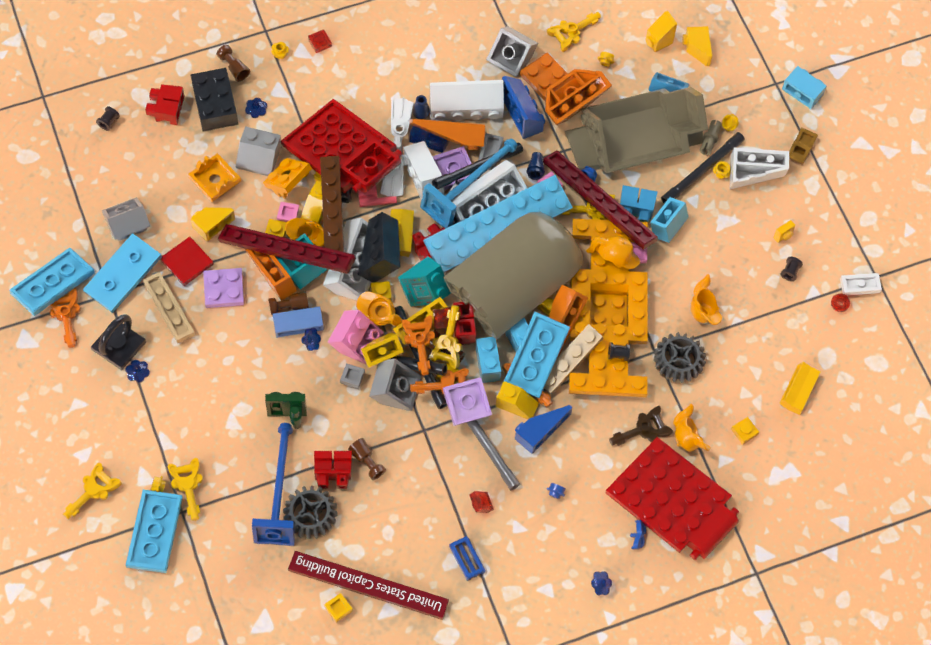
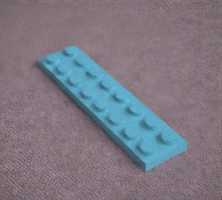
M553 175L423 241L432 259L441 265L443 272H446L460 265L523 215L530 212H542L554 218L573 207L556 175Z

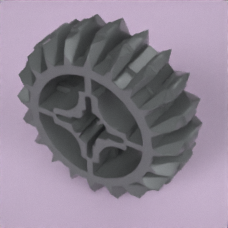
M678 332L674 337L670 333L668 338L663 337L662 342L657 344V348L654 351L656 355L654 356V362H657L655 367L660 369V375L666 373V380L672 377L673 383L676 382V379L683 383L685 378L690 382L692 377L696 379L698 373H702L703 367L706 364L704 360L706 353H703L704 347H699L700 340L694 342V335L687 338V333L680 336ZM666 351L670 353L669 356L671 357V359L669 362L666 360L665 357ZM691 353L695 359V363L693 365L691 364V360L689 359V355Z
M303 486V492L296 489V496L290 494V501H285L286 508L283 509V513L286 515L284 520L294 522V533L296 534L299 531L298 535L300 538L304 534H306L308 540L313 534L316 539L318 538V533L325 536V529L331 531V524L336 523L334 517L338 515L337 511H335L337 504L333 503L334 498L332 496L328 497V491L322 493L321 487L314 491V486H311L310 490H306V487ZM308 500H316L317 502L311 503ZM301 503L302 510L298 512L299 515L294 517V511ZM326 508L327 513L324 519L320 522L318 515L322 513L323 509ZM307 509L308 511L310 510V512H314V516L309 512L307 513ZM310 522L313 525H304L303 523Z

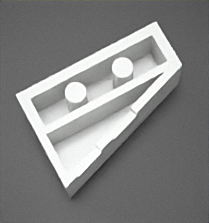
M424 141L403 147L404 155H402L403 163L408 167V173L413 179L421 200L424 186L428 183L432 184L433 179L442 176ZM444 187L438 189L444 195Z
M734 147L730 160V189L784 177L789 169V151Z

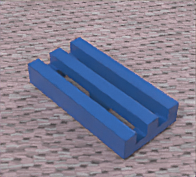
M467 536L449 544V548L467 581L471 580L472 577L475 578L479 574L485 573V569ZM465 542L469 552L471 553L478 567L477 570H475L462 543ZM455 546H458V548H459L460 552L462 553V555H463V557H464V559H465V561H466V563H467V565H468V567H469L471 573H469L468 570H467V568L465 567V565H464V563H463V561H462V559H461V557H460V555H459L457 549L455 548Z

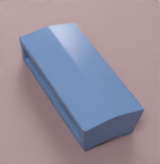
M320 307L273 314L276 338L324 330Z

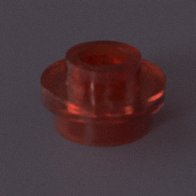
M836 294L831 299V306L835 311L844 312L849 308L850 300L845 294Z

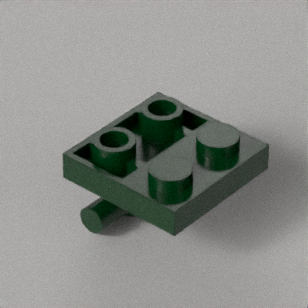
M272 392L265 394L268 417L290 416V422L295 429L301 427L302 416H307L305 394L300 392H291L290 394Z

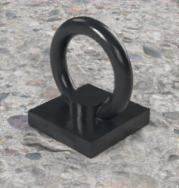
M123 314L115 318L108 325L105 331L93 343L91 350L122 371L143 347L146 339L131 329V317Z

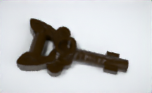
M657 406L649 411L647 415L645 413L639 414L636 423L637 428L625 433H615L612 438H609L612 446L615 444L619 446L624 444L625 440L641 435L642 438H648L652 442L656 437L671 435L673 430L668 426H664L659 416L661 407ZM653 419L657 429L651 426L650 420Z

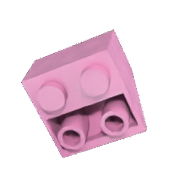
M349 310L344 311L328 343L339 353L366 364L361 349L373 340L382 337L384 332L361 311Z

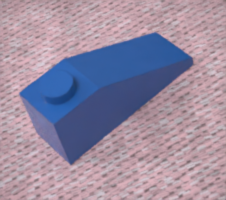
M568 405L529 418L525 423L521 422L515 429V440L533 454L571 415L573 407Z

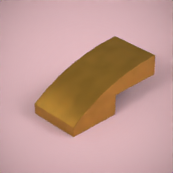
M801 127L789 150V159L803 165L818 134Z

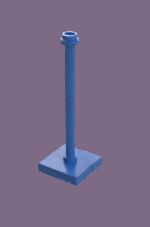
M281 423L278 427L281 438L271 520L252 519V532L255 544L294 546L295 543L294 522L279 520L288 438L293 433L291 424Z

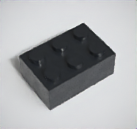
M220 68L190 74L202 132L238 125L237 112L227 69Z

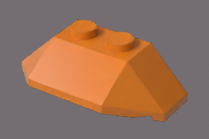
M574 69L546 89L545 112L555 125L566 122L579 113L582 108H586L612 87V84L602 71Z

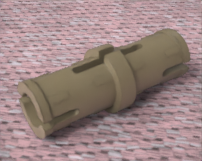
M712 120L708 132L704 134V142L700 148V152L704 155L706 150H708L706 155H710L714 143L718 141V133L722 127V123L718 120L716 125H714L716 120Z

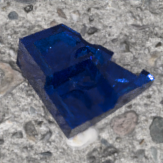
M413 126L410 130L409 142L415 144L424 141L429 149L441 153L444 152L450 142L416 126Z

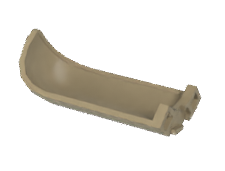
M530 212L516 219L444 276V280L451 293L460 298L465 305L470 303L476 310L473 314L479 320L485 333L498 339L556 292L561 285L567 283L579 271L583 259L578 244L561 223L542 212Z

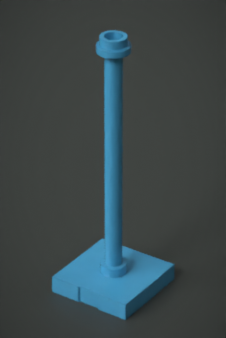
M507 139L504 142V147L446 196L432 184L428 183L424 186L420 208L445 229L452 226L457 206L451 200L508 152L513 153L517 148L516 141Z

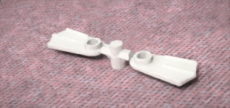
M404 97L391 101V133L394 136L393 143L396 144L397 149L403 152L402 139L408 133L414 102L408 101ZM401 127L403 130L399 132L396 129ZM402 160L400 165L383 178L381 194L387 197L403 196L404 164Z

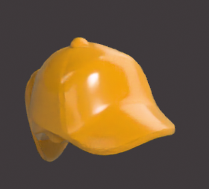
M293 218L286 223L285 231L290 239L296 240L305 233L314 245L324 246V230L318 222L304 218Z
M620 236L608 239L596 237L586 250L587 253L591 254L598 251L604 260L613 262L615 265H620L626 269H634L640 264L639 257L633 252L632 243Z
M707 274L694 288L691 313L695 320L700 323L709 322L712 325H718L722 321V315L719 312L720 308L717 306L715 295L708 289L711 279L710 275Z
M364 292L359 296L356 303L357 310L361 311L375 325L383 326L390 323L398 326L402 323V318L395 314V307L388 298L373 292Z
M690 404L686 409L679 412L673 421L676 428L675 439L677 446L682 447L688 452L698 448L709 451L711 447L703 442V438L698 435L697 427L691 419L694 406Z

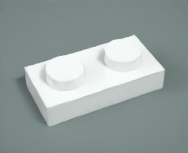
M879 273L842 275L840 278L843 296L876 294L882 291Z

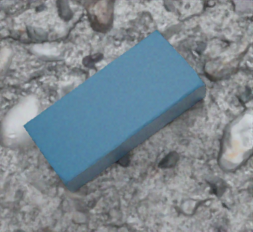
M656 72L651 80L649 91L665 88L672 92L688 88L689 83Z

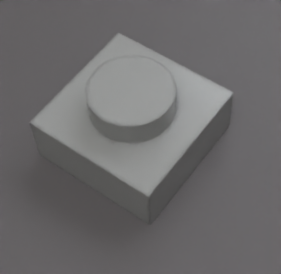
M346 363L340 383L359 389L365 369Z

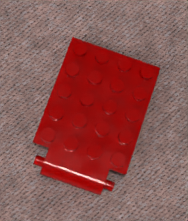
M335 99L329 101L281 140V145L301 161L309 163L312 169L320 175V157L339 156L341 191L344 193L351 187L356 193L359 191L366 193L401 164L400 156H402V152L397 149L395 143Z
M658 437L606 489V494L635 518L641 520L645 526L680 553L686 546L691 548L693 551L690 557L693 560H696L699 556L705 559L739 523L737 518L739 514L738 509L733 507L729 510L724 506L732 495Z

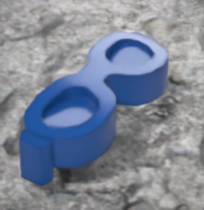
M635 520L637 533L630 534V537H635L631 547L633 550L642 548L645 543L644 534H646V527L641 520Z

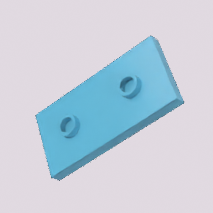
M132 233L83 288V291L113 313L162 258V255Z
M68 248L9 291L20 304L33 316H36L95 274V272L76 252Z
M534 312L504 381L518 386L528 394L539 398L570 327Z
M143 489L127 556L126 568L167 573L183 500L182 495Z

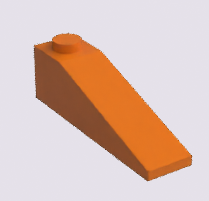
M411 119L409 122L411 125L460 146H465L467 150L478 151V148L484 147L485 124Z
M245 249L281 301L297 291L290 275L275 256Z
M561 285L553 301L549 318L570 327L558 356L588 300V297L564 285Z

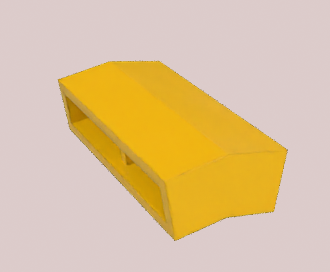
M391 209V217L398 220L400 256L409 257L412 245L414 210Z
M805 362L798 364L779 404L800 415L821 371L809 366Z

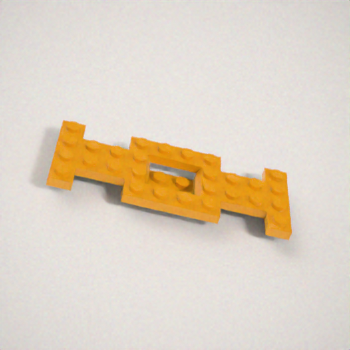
M573 218L572 237L574 239H591L592 242L596 237L608 239L620 236L634 242L610 220ZM641 222L648 228V222ZM598 251L593 254L590 253V269H579L571 278V289L588 297V300L570 333V341H574L588 324L604 338L589 354V374H569V394L647 397V376H628V361L618 358L608 360V347L610 342H613L614 345L624 346L628 343L647 344L648 272H630L629 269L604 260ZM627 293H628V326H627Z

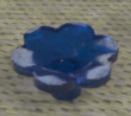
M254 98L246 102L245 112L251 115L252 118H258L266 114L267 103L260 98Z
M305 329V336L301 339L302 343L306 345L308 351L318 350L321 337L317 334V329Z
M133 360L131 365L125 368L128 380H135L138 383L143 382L144 378L150 374L148 364L145 361Z
M605 571L595 572L593 575L594 579L591 581L597 595H608L612 586V580Z

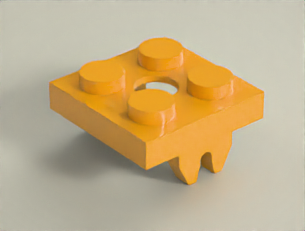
M218 153L211 158L205 156L203 162L199 160L196 169L188 174L192 182L211 202L241 182V177ZM212 175L220 176L218 183H211L209 179Z
M286 158L268 175L263 184L266 188L272 189L278 197L282 196L285 199L288 193L304 177H307L312 167L309 163ZM290 170V173L288 175H282L284 172Z

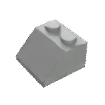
M509 26L500 29L486 60L517 77L520 70L532 58L538 43Z
M245 126L239 143L235 167L268 176L273 172L282 148L281 135Z
M137 197L101 210L115 240L126 239L129 237V234L134 232L141 233L146 231L147 227H150L144 207Z
M396 359L378 363L369 397L382 405L412 411L417 393L410 391V384L420 381L421 375Z

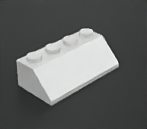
M503 80L430 83V119L435 121H461L463 119L503 118Z
M507 160L503 161L451 200L457 206L454 216L456 220L460 222L527 189L516 166Z
M363 218L346 221L343 229L344 252L354 254L356 257L349 273L346 274L329 269L323 286L334 294L353 300H358L362 293L368 292L371 281L358 276L368 222Z

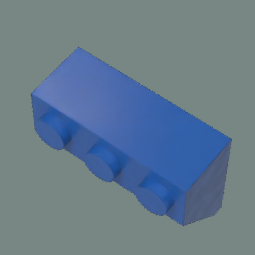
M503 76L504 104L522 138L525 139L543 132L544 116L539 114L537 104L534 99H531L527 85H524L521 79Z

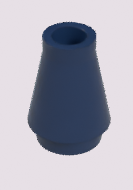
M423 95L416 97L412 113L417 119H425L430 114L427 98Z
M540 152L532 153L526 170L528 177L532 180H539L545 174L543 155Z

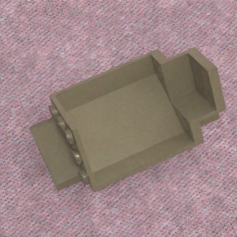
M692 87L672 92L664 88L582 108L581 120L585 126L566 130L565 134L580 170H583L585 166H589L595 170L602 169L609 173L689 153L690 146L704 142L703 131L708 130L703 94Z

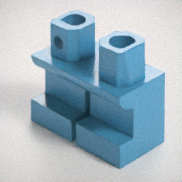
M623 185L620 205L633 216L639 217L638 220L640 222H649L652 219L658 192L641 189L637 203L639 188Z

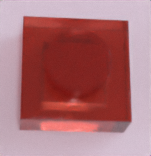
M324 29L308 36V40L315 53L332 47V42Z
M451 307L433 309L435 329L447 328L449 320L447 313L448 310H451Z
M474 491L469 494L476 513H489L494 510L488 492Z

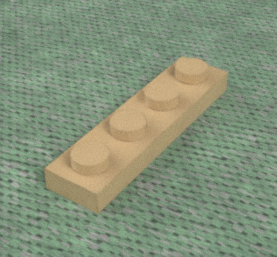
M158 272L143 279L147 291L176 342L180 343L194 336L195 333L161 273Z
M588 324L556 359L544 386V389L551 395L603 340L604 337L591 325Z

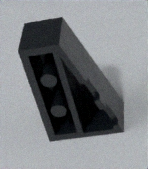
M383 212L368 221L358 270V276L373 283L400 268L398 220Z

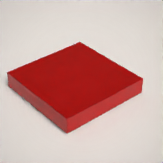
M190 236L164 254L160 259L183 286L214 265L210 257Z

